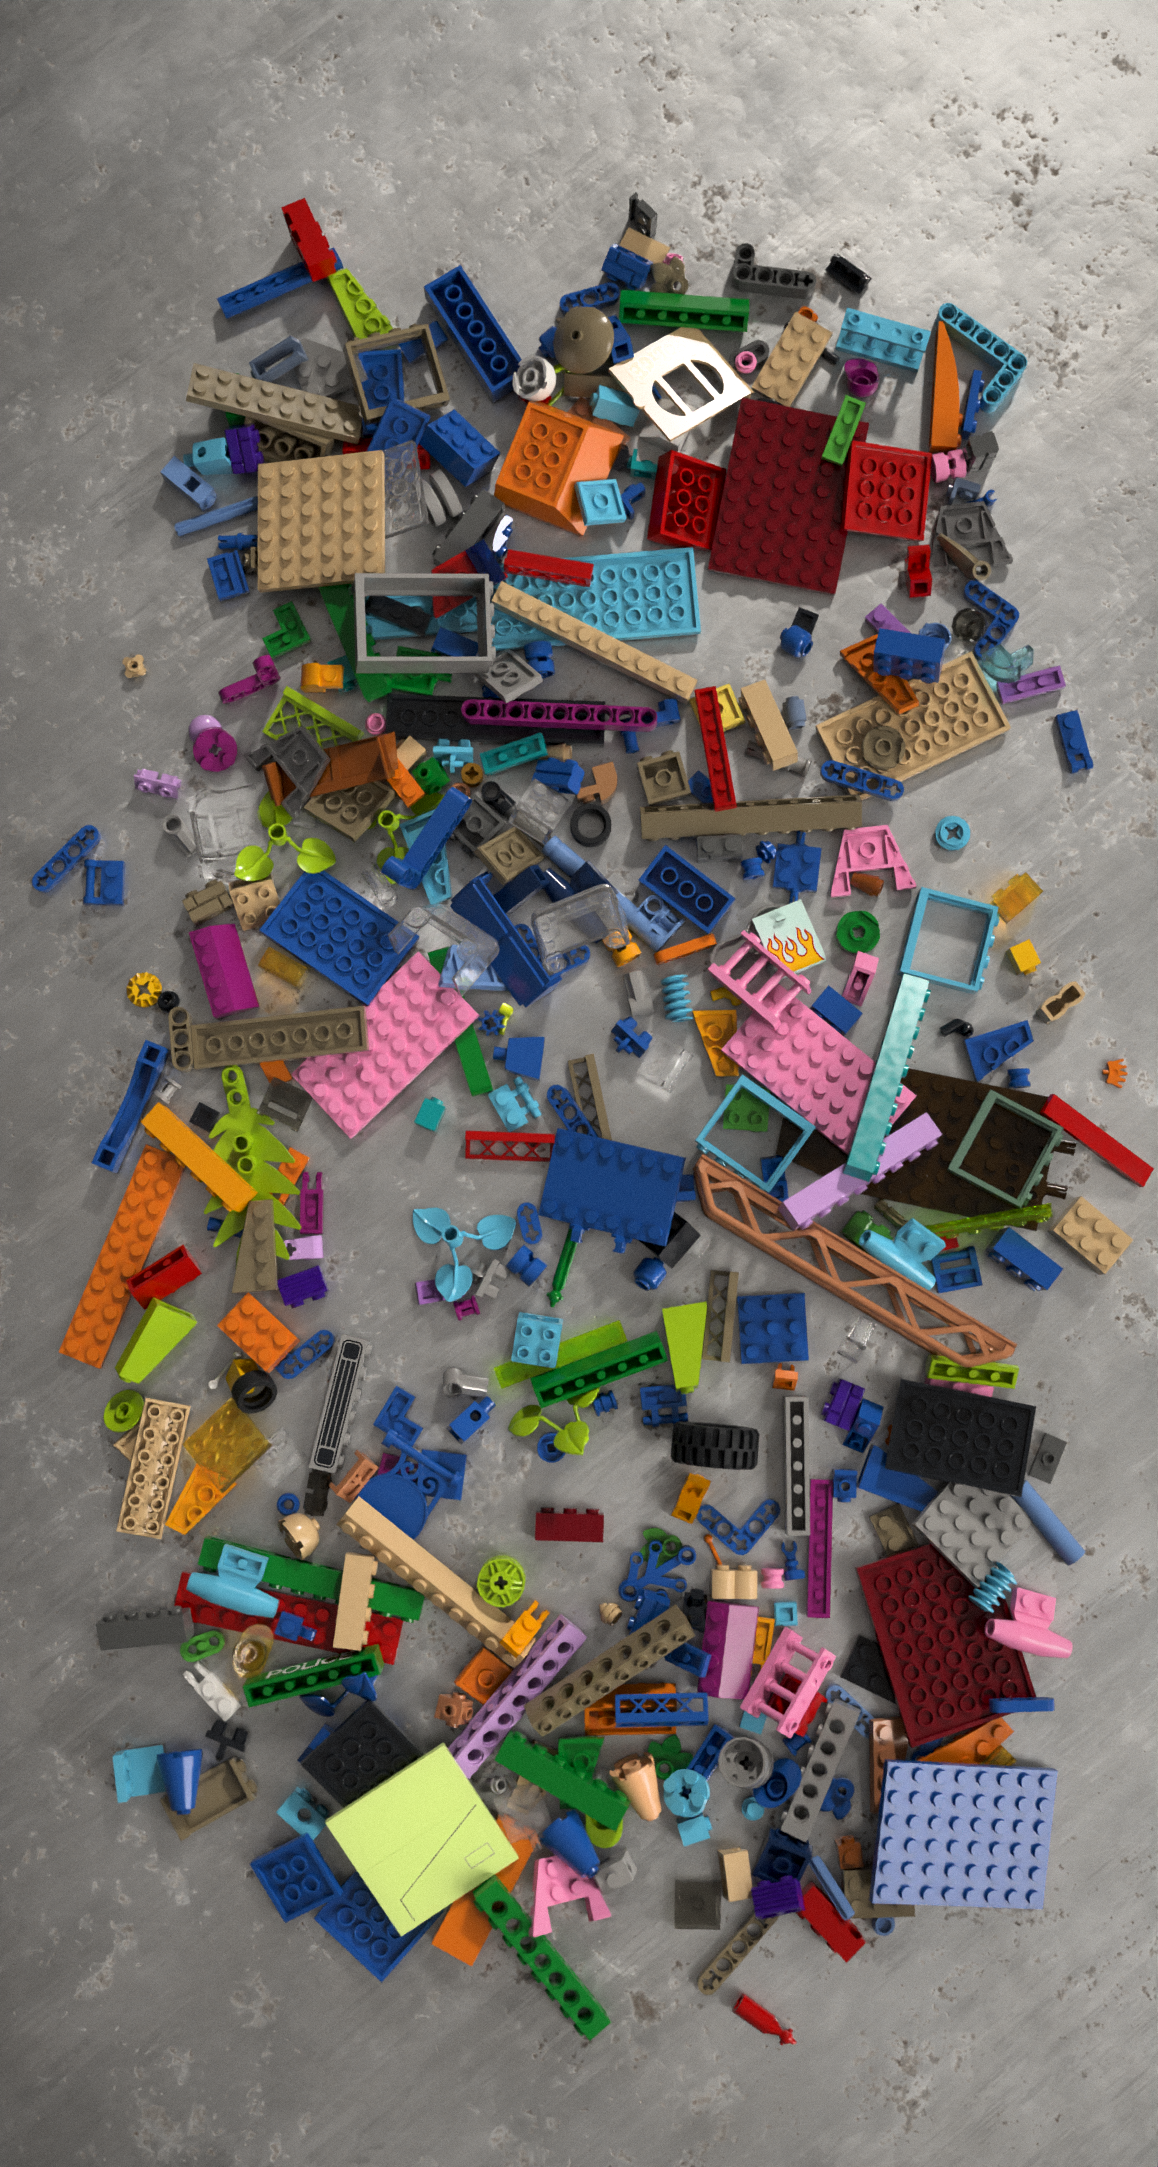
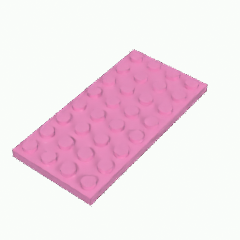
M419 951L381 987L369 1006L362 1005L366 1007L369 1051L310 1057L291 1074L351 1139L480 1016L454 988L438 986L441 974Z
M777 984L763 1000L762 1004L767 1009L773 1008L788 991L780 984ZM796 997L780 1012L781 1026L776 1031L753 1012L721 1049V1052L790 1109L816 1126L815 1129L848 1155L876 1062ZM904 1085L900 1097L896 1096L894 1101L898 1106L894 1117L890 1116L889 1122L892 1125L916 1097Z

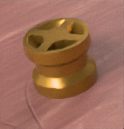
M476 763L464 765L461 770L462 782L469 788L480 786L483 781L481 767Z

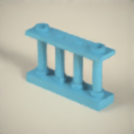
M847 308L835 350L918 373L931 331Z

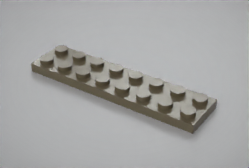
M193 363L186 396L187 402L358 445L363 419L359 405Z
M365 1006L191 1025L195 1070L369 1051Z

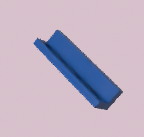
M707 1693L615 1695L616 1728L708 1726ZM693 1699H703V1712H694L687 1705ZM630 1700L636 1706L631 1713H620V1701ZM646 1700H653L659 1707L653 1713H647L641 1706ZM669 1700H677L682 1707L677 1712H670L664 1705Z

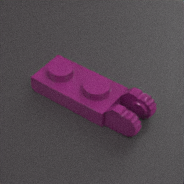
M303 1172L302 1189L300 1191V1225L302 1226L300 1234L323 1235L322 1172H317L316 1189H308L310 1176L308 1172Z

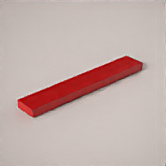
M716 686L696 689L694 693L715 812L737 808Z
M1055 1094L1049 1095L1040 1114L1051 1122L1063 1127V1131L1139 1187L1145 1186L1154 1170L1153 1167Z

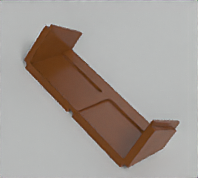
M395 732L323 749L331 760L309 797L395 777V770L398 769ZM274 761L263 765L262 768L271 800H274L275 806H279L297 787L278 762Z

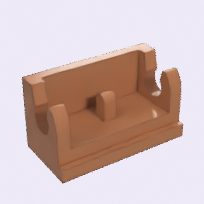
M358 1450L354 1454L359 1460L347 1472V1475L339 1485L335 1486L332 1482L329 1484V1487L336 1495L349 1503L353 1501L379 1468L367 1455L361 1454Z

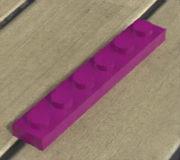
M810 1479L807 1618H830L833 1514L832 1479Z

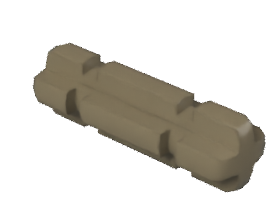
M883 1199L878 1200L874 1205V1209L879 1213L882 1212L883 1216L894 1226H898L901 1229L908 1222L894 1208L888 1207V1203Z

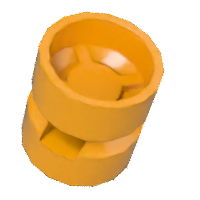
M627 926L617 929L602 939L607 951H612L611 958L616 967H621L642 954L636 942H631L632 935ZM626 946V949L621 952L619 951V948Z

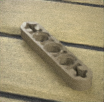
M753 1911L699 1974L697 1984L700 1992L705 1995L715 1993L777 1921L779 1916L763 1919L764 1923H766L763 1926L762 1922L756 1918L755 1911ZM752 1923L760 1927L759 1933L754 1936L747 1932V1927ZM741 1941L744 1943L745 1948L741 1953L733 1952L732 1945L734 1942ZM720 1959H726L730 1963L727 1970L720 1971L716 1967ZM713 1969L716 1973V1975L711 1980L713 1986L710 1987L707 1985L706 1987H703V1979L705 1978L706 1980H709L713 1975L712 1971L710 1970Z

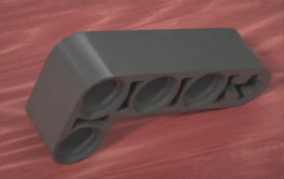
M742 243L737 247L732 275V286L737 291L796 299H809L813 295L816 285V277L813 273L754 265V247L748 243ZM746 255V256H748L749 258H748V259H742L740 256ZM743 275L746 277V279L742 280L739 279L737 276ZM760 278H765V279H767L768 281H767V282H761L759 279H760ZM780 281H787L789 284L783 285Z

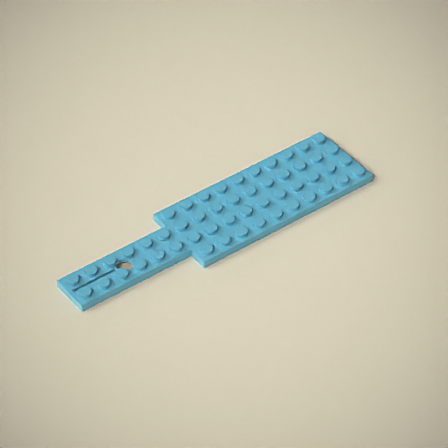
M693 547L562 558L594 564L590 588L506 573L508 577L502 580L508 585L619 641L701 634ZM504 563L492 564L504 572ZM501 582L493 586V595H491V600ZM369 596L365 597V604H366V602H367ZM386 596L410 607H419L425 613L432 615V620L425 636L437 635L440 626L455 633L477 632L476 597L469 599L435 619L433 616L432 596ZM494 608V617H492L491 625L495 626V638H493L492 646H495L496 651L524 649L526 644L535 641H548L552 643V646L567 645ZM365 614V618L370 619L367 620L366 630L368 633H372L375 640L419 636Z

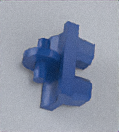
M631 1016L623 1021L620 1019L611 1030L616 1036L613 1040L619 1045L615 1051L619 1054L624 1050L629 1055L633 1052L640 1058L649 1048L648 1045L653 1037L646 1031H643L638 1036L633 1031L638 1024Z

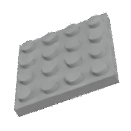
M946 1482L914 1520L912 1525L975 1588H979L981 1586L980 1582L986 1580V1574H991L990 1569L992 1567L995 1568L997 1566L996 1562H1000L1030 1526L1032 1520L1007 1494Z

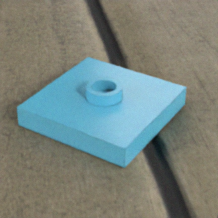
M616 479L576 482L574 487L585 526L624 523L627 518Z

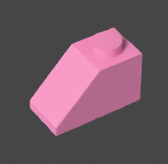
M860 951L857 952L842 997L850 1003L862 1007L876 973L879 958Z

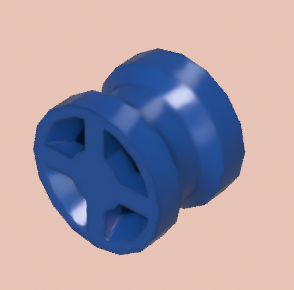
M750 858L740 862L741 867L744 868L743 880H753L765 876V872L761 868L762 858Z
M1017 1068L1007 1070V1075L1010 1076L1008 1088L1031 1087V1083L1028 1081L1030 1069Z

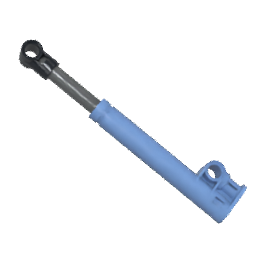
M489 781L482 786L481 794L483 801L492 806L503 817L507 816L543 848L541 852L549 857L552 862L572 878V875L585 861L565 843H562L556 835L551 837L516 806L517 802L507 795L496 782ZM489 789L497 791V795L493 798L487 797L485 793ZM619 892L604 906L655 952H658L685 922L683 918L679 920L671 913V909L657 895L647 897L637 907ZM651 902H656L660 908L652 912L648 909L647 905Z

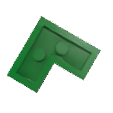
M292 601L273 609L281 630L262 638L272 660L312 642Z

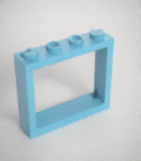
M921 887L917 893L897 975L903 976L904 973L928 980L931 984L974 995L978 992V989L981 990L985 977L981 976L983 968L987 969L990 956H987L989 947L992 948L995 940V935L992 932L994 926L997 927L1000 914H997L999 907ZM927 900L987 915L970 985L910 969Z
M742 1074L694 1141L698 1143L696 1148L706 1155L708 1152L715 1155L716 1158L714 1160L723 1167L730 1166L734 1169L733 1173L743 1179L747 1178L753 1185L769 1193L816 1126ZM741 1087L803 1131L766 1183L705 1140L707 1134Z

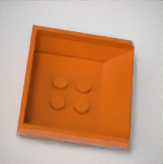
M530 401L495 483L494 496L501 500L505 507L577 536H583L587 526L584 525L574 485L576 482L606 480L624 435L540 401Z

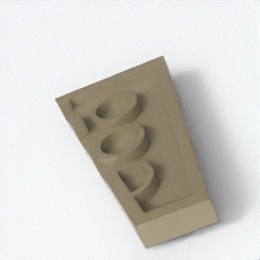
M273 1200L249 1201L232 1288L233 1294L278 1290Z

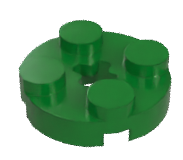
M866 911L849 912L837 924L836 940L840 947L850 954L857 955L858 951L868 953L877 945L880 939L879 923L872 914ZM862 928L861 933L864 936L862 938L859 936L857 938L854 937L852 929Z

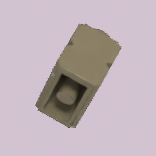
M217 880L205 884V889L199 892L193 890L185 895L186 898L182 900L196 927L234 908L232 898L221 880L218 882Z

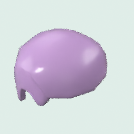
M205 714L199 715L191 721L188 727L189 738L194 743V740L202 730L209 727H222L214 717Z

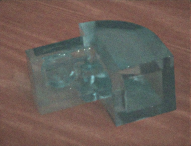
M999 644L982 653V670L998 682L1012 683L1019 681L1021 671L1033 665L1034 649L1028 644L1010 654Z

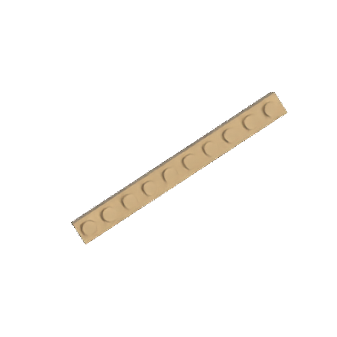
M501 581L491 600L494 603V608L686 705L697 685L698 680L503 581Z
M358 1496L336 1525L360 1543L363 1548L375 1555L379 1561L396 1572L399 1577L412 1585L416 1591L423 1594L435 1606L449 1615L452 1620L459 1623L468 1633L475 1636L488 1649L501 1657L505 1663L515 1668L526 1657L536 1639L533 1637L517 1658L510 1654L499 1641L510 1629L514 1621L497 1607L485 1602L476 1590Z

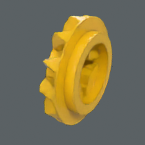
M147 972L136 973L135 976L129 979L126 987L127 997L138 1007H150L158 1002V997L162 993V985L153 974ZM137 984L142 986L148 984L147 989L151 995L146 993L140 995V989Z

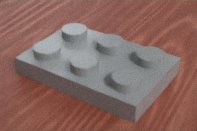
M505 649L496 654L493 666H490L488 673H474V676L505 703L515 700L521 694L543 682L541 675L511 649Z

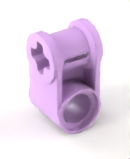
M309 1236L284 1241L286 1248H288V1244L296 1248V1251L292 1253L289 1260L324 1258L322 1236Z

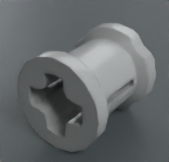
M165 1075L164 1082L153 1093L169 1104L171 1102L170 1098L182 1086Z

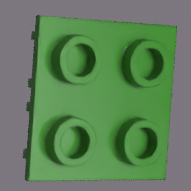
M726 1084L725 1097L734 1085ZM741 1087L724 1111L723 1129L768 1132L769 1106ZM761 1087L770 1094L769 1090H767L765 1087Z

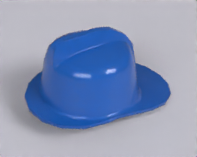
M783 1758L775 1761L769 1780L759 1788L753 1789L754 1798L761 1806L775 1808L786 1802L800 1787L802 1780L801 1770L793 1760Z

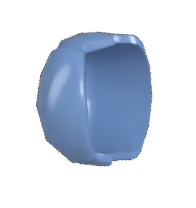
M937 622L925 623L923 628L919 629L918 635L946 639L945 650L951 643V633L943 624Z

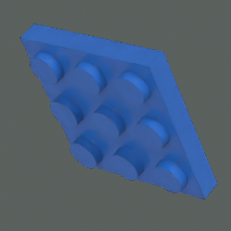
M805 1293L737 1296L741 1364L809 1360Z
M308 1832L253 1859L250 1863V1866L285 1923L341 1896L343 1893L342 1888Z

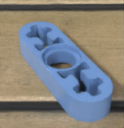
M831 1684L826 1688L825 1698L828 1699V1703L833 1704L835 1699L830 1700L832 1697L830 1692L832 1690L835 1692L840 1690L839 1696L844 1701L847 1697L849 1698L845 1703L856 1705L861 1710L857 1721L862 1718L863 1713L866 1714L863 1719L868 1724L869 1719H875L840 1685ZM859 1721L858 1725L855 1724L854 1728L863 1737L869 1739V1730L864 1732L865 1726Z

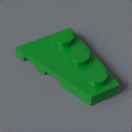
M604 1736L559 1737V1756L565 1758L568 1765L574 1768L576 1766L582 1768L587 1772V1776L592 1778ZM559 1799L560 1809H576Z

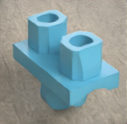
M438 739L437 745L433 746L434 758L442 764V767H450V773H455V767H464L468 763H473V747L470 745V740L461 739L458 741V747L450 746V740Z

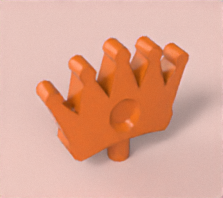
M1124 1059L1106 1063L1108 1070H1102V1074H1107L1105 1081L1107 1084L1122 1088V1085H1119L1117 1082L1126 1081V1079L1120 1076H1126L1128 1073L1120 1069H1125L1127 1066L1118 1063L1123 1062Z

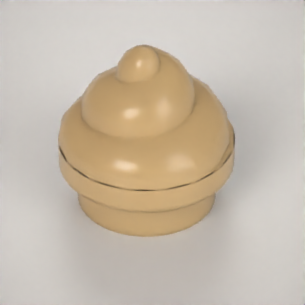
M603 1603L599 1605L601 1621L604 1624L613 1626L622 1616L623 1612L617 1604Z

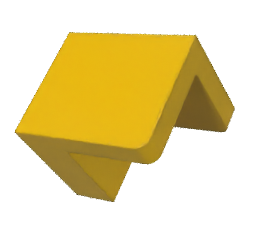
M233 1359L225 1377L230 1391L236 1380L243 1374L252 1370H259L253 1359ZM252 1388L246 1394L253 1393L255 1388Z

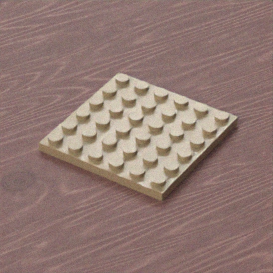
M382 450L258 464L259 592L354 583L355 573H385V458Z

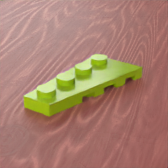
M347 268L327 276V281L354 338L364 339L368 338V335L379 332L381 335L394 329L390 325L388 318L382 315L375 302L369 299L363 287Z

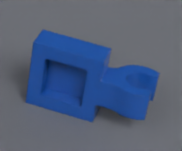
M282 1611L274 1634L293 1641H297L300 1635L312 1641L315 1639L317 1630L304 1626L305 1618Z

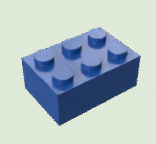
M455 409L428 424L419 442L425 450L465 487L491 472L500 455V452Z
M879 628L874 649L873 672L883 676L895 675L906 680L912 678L925 683H939L946 639Z
M1010 1227L1000 1229L985 1249L992 1261L997 1264H1004L1007 1267L1005 1270L1015 1278L1017 1276L1021 1277L1025 1281L1023 1284L1032 1291L1048 1290L1063 1270L1061 1266Z

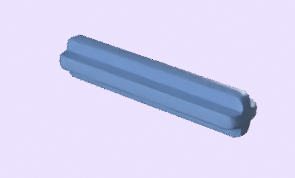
M815 1856L811 1858L809 1866L842 1919L848 1920L852 1918L855 1911L821 1857Z

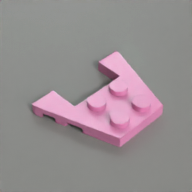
M888 825L843 831L830 898L851 895L848 873L893 869L896 891L916 888V883L911 877L909 868L899 852V847Z
M556 1855L535 1860L532 1888L534 1902L533 1906H531L532 1927L529 1928V1937L552 1932L548 1906L583 1897L585 1898L589 1922L611 1917V1913L593 1878L580 1877Z

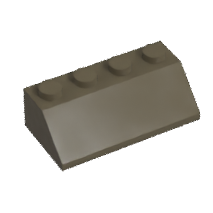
M250 417L245 418L244 424L254 423V428L259 431L260 442L258 443V449L262 451L264 461L267 463L326 457L332 454L335 441L333 438Z

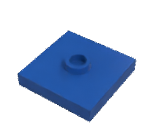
M422 1449L423 1455L453 1474L457 1471L460 1472L459 1475L462 1478L456 1488L452 1486L449 1488L447 1486L440 1498L461 1500L467 1455ZM427 1477L423 1480L425 1487H431L427 1483L428 1479H433L436 1482V1487L432 1493L424 1494L425 1496L435 1497L440 1487L439 1482L434 1477Z

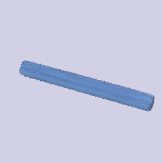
M258 496L176 523L174 525L178 536H182L258 510Z

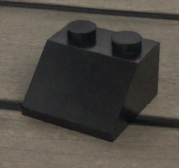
M674 1212L666 1246L641 1240L638 1241L672 1269L701 1234L689 1222Z

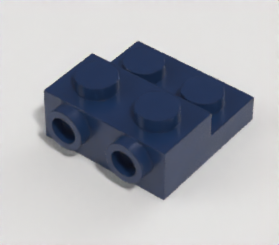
M770 1828L761 1846L759 1857L752 1869V1876L765 1881H771V1883L779 1882V1878L784 1876H793V1879L800 1881L812 1858L813 1846L810 1845L808 1840L804 1842L798 1838L795 1839L788 1836V1833L782 1831L781 1828L776 1830Z

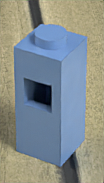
M175 456L160 471L167 483L202 512L215 503L217 495L214 488Z

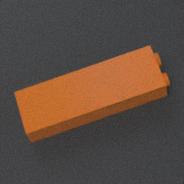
M498 1813L495 1821L519 1857V1859L496 1873L497 1877L511 1893L538 1842L539 1835L536 1834L537 1831L531 1826L525 1824L523 1827L517 1824L516 1819L506 1813L501 1815ZM477 1887L449 1905L431 1942L432 1945L470 1966L474 1964L492 1929L487 1920L489 1918L488 1914L485 1911L481 1913L473 1903L475 1900L473 1890ZM494 1902L492 1904V1908H500L503 1905V1902Z

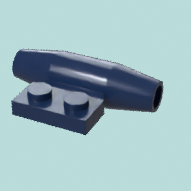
M590 860L586 861L572 875L570 883L551 868H548L543 873L550 883L543 888L544 892L555 907L577 930L595 944H598L609 931L595 910L602 909L619 892Z

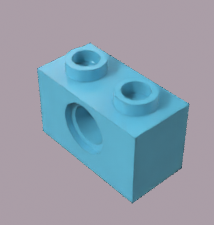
M296 1787L276 1813L300 1835L308 1832L312 1840H314L326 1826L325 1820L330 1818V1812L322 1804L317 1805L312 1800V1795L306 1789ZM307 1808L311 1812V1817L303 1818L300 1815V1809Z

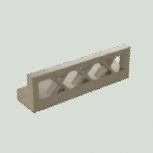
M594 1054L568 1060L577 1105L582 1112L587 1104L595 1108L596 1116L592 1121L587 1120L591 1126L600 1130L602 1138L612 1140ZM586 1062L588 1071L581 1078L575 1074L573 1065ZM588 1075L590 1083L585 1080ZM576 1078L580 1080V1083H579L578 1086H577ZM583 1082L592 1089V1093L587 1100L580 1096L578 1091ZM592 1097L594 1099V1104L590 1102ZM580 1099L585 1102V1104L583 1105V1107L581 1106V1101H580ZM597 1118L599 1126L594 1123ZM581 1125L582 1133L587 1134L588 1129H586L585 1125Z
M710 1271L702 1350L703 1360L730 1362L739 1272ZM715 1275L728 1276L727 1286L721 1291L714 1285ZM715 1289L717 1294L713 1297V1290ZM725 1290H726V1298L722 1295V1293H723ZM720 1295L725 1302V1308L717 1314L712 1307V1301ZM711 1311L716 1315V1316H714L712 1319H711ZM722 1313H724V1320L720 1317ZM718 1318L723 1324V1330L715 1336L710 1330V1323ZM709 1333H710L711 1336L713 1337V1339H711V1340L708 1342ZM722 1335V1340L720 1343V1341L717 1338ZM714 1340L721 1347L720 1357L707 1355L708 1345Z

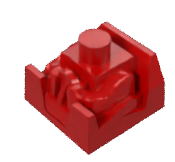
M786 1673L779 1685L796 1694L802 1682ZM818 1691L795 1732L802 1737H805L807 1734V1724L813 1721L821 1702H827L828 1700ZM774 1693L767 1705L784 1715L790 1702Z

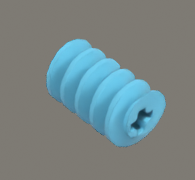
M674 975L661 980V985L667 986L662 989V993L668 995L663 998V1002L669 1003L664 1007V1010L671 1012L665 1015L666 1020L672 1022L693 1020V1017L687 1016V1013L691 1012L692 1008L685 1006L691 1000L684 998V996L690 994V991L683 990V987L689 985V982L682 981V979L688 975Z
M996 1562L999 1569L994 1567L990 1569L993 1576L986 1574L987 1583L980 1582L981 1590L976 1588L973 1590L976 1597L968 1596L977 1607L985 1612L994 1613L991 1605H1000L997 1597L1006 1598L1002 1592L1003 1590L1012 1591L1008 1585L1009 1583L1017 1585L1014 1575L999 1562Z

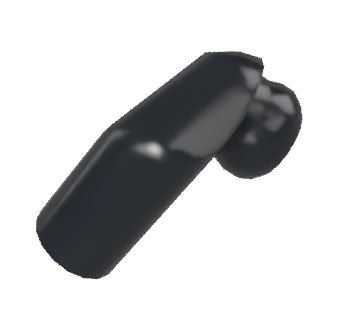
M954 1019L939 1028L943 1037L953 1032L966 1037L974 1033L972 1025L961 1019Z

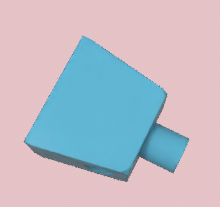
M224 437L196 442L192 445L193 453L183 455L184 464L187 467L195 466L203 475L233 474L227 441Z

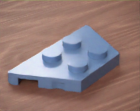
M451 945L448 948L438 983L439 987L509 991L486 959L487 953H482L478 946Z

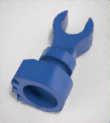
M792 1541L793 1550L791 1552L786 1551L784 1542L781 1545V1550L787 1560L785 1567H788V1571L784 1572L785 1581L805 1578V1572L797 1570L796 1565L799 1564L795 1557L797 1551L795 1541Z

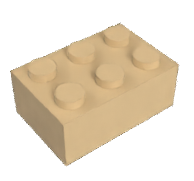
M1082 1196L1076 1197L1048 1230L1052 1236L1099 1275L1106 1274L1133 1241L1130 1236Z

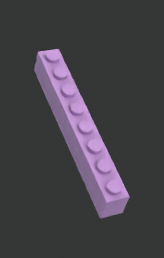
M926 1112L883 1139L886 1147L883 1155H879L877 1162L881 1163L877 1175H872L869 1182L843 1174L846 1164L844 1163L783 1201L778 1210L793 1231L799 1227L803 1230L813 1223V1218L817 1216L823 1218L832 1211L830 1209L832 1206L837 1204L840 1207L849 1201L848 1196L853 1193L857 1196L868 1188L867 1184L880 1182L886 1177L884 1175L886 1172L891 1171L894 1173L903 1166L902 1162L908 1159L911 1162L921 1155V1150L926 1148L929 1151L935 1147L942 1133Z

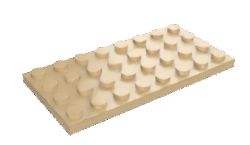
M972 651L942 665L939 683H925L918 679L908 681L919 701V706L898 714L879 695L815 726L831 760L900 782L1011 729ZM878 726H889L896 729L905 741V753L901 762L889 770H877L869 766L861 753V744L865 735ZM841 769L840 773H838L840 778L842 773L844 772L843 769ZM849 772L845 775L847 782L855 783L857 781L855 773ZM871 778L866 781L869 789L874 790L878 788L877 780ZM883 782V786L879 792L883 791L884 789H888L885 787V782ZM846 788L849 795H860L862 801L872 796Z

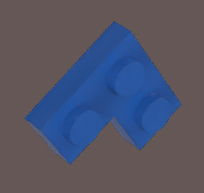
M396 1385L373 1425L386 1433L393 1429L398 1432L396 1436L398 1439L413 1447L423 1427L406 1418L405 1415L416 1397Z

